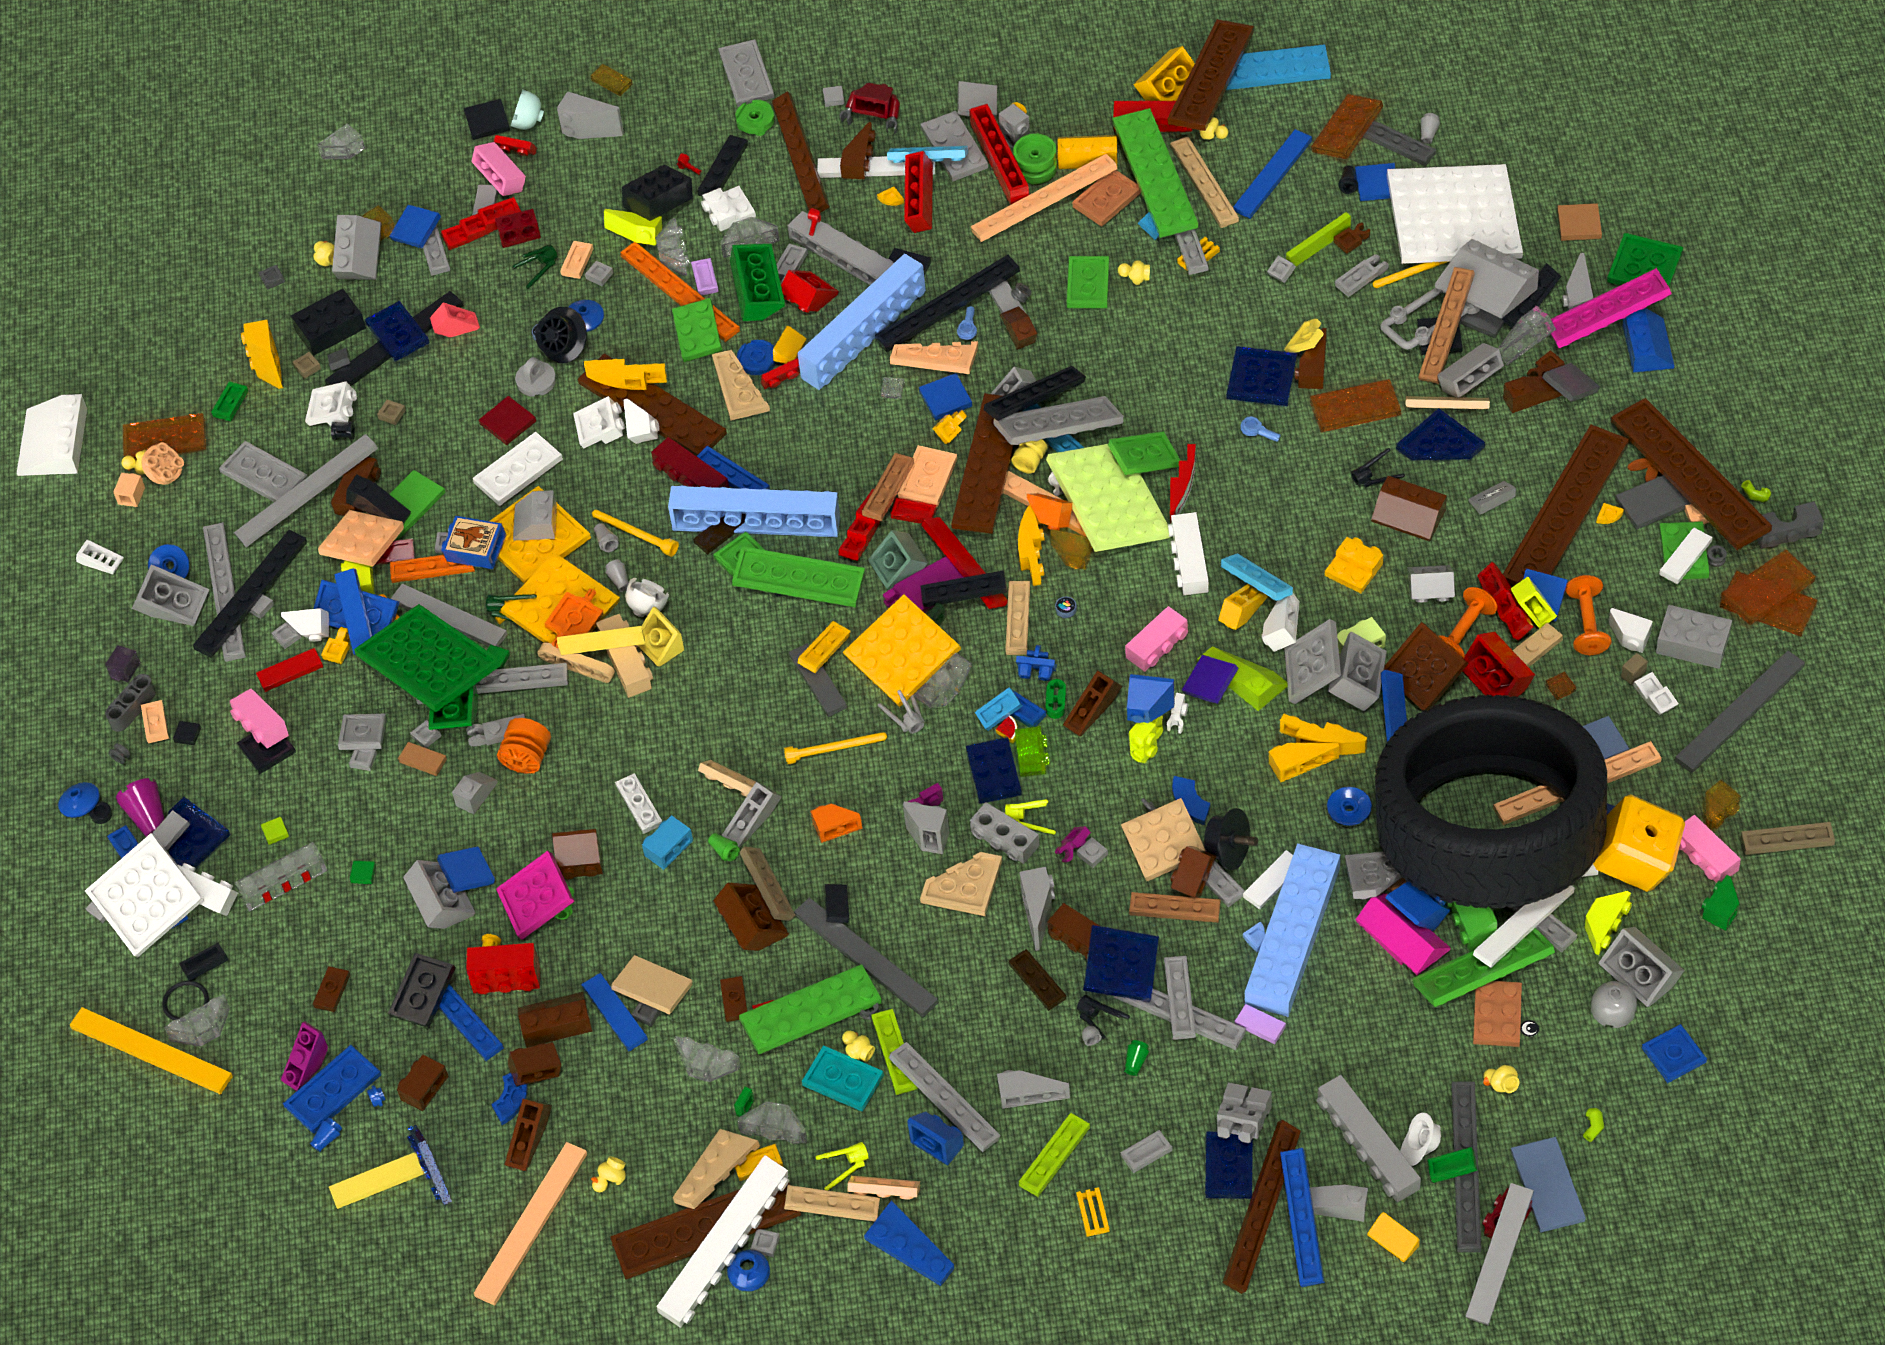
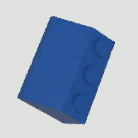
M1644 308L1623 318L1622 325L1633 373L1674 368L1663 317Z

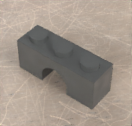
M1815 501L1794 506L1792 522L1780 521L1776 517L1775 512L1763 514L1762 516L1772 525V531L1758 538L1757 541L1760 548L1763 549L1822 534L1824 520Z

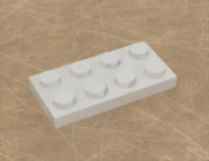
M535 432L473 477V482L497 505L501 506L563 460L562 454Z

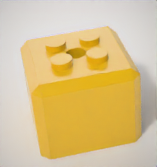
M1634 795L1625 796L1607 814V833L1604 845L1593 865L1600 872L1646 892L1651 891L1674 870L1685 822L1681 816Z

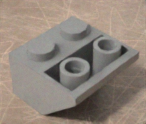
M904 801L903 810L906 829L922 851L943 855L949 836L947 809L939 806L922 805L918 802Z

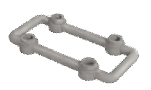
M1435 287L1404 308L1402 306L1393 307L1390 317L1385 319L1380 325L1382 332L1406 350L1412 349L1417 345L1429 344L1435 325L1430 328L1419 327L1415 332V337L1410 341L1404 340L1389 326L1404 323L1407 320L1408 314L1439 294L1446 292ZM1466 302L1461 317L1467 313L1475 314L1480 311V308Z

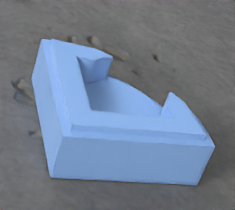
M1261 922L1243 933L1245 941L1258 952L1265 936L1264 926Z

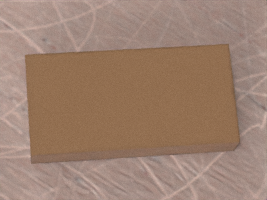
M408 742L398 760L399 763L437 776L447 758L446 755Z

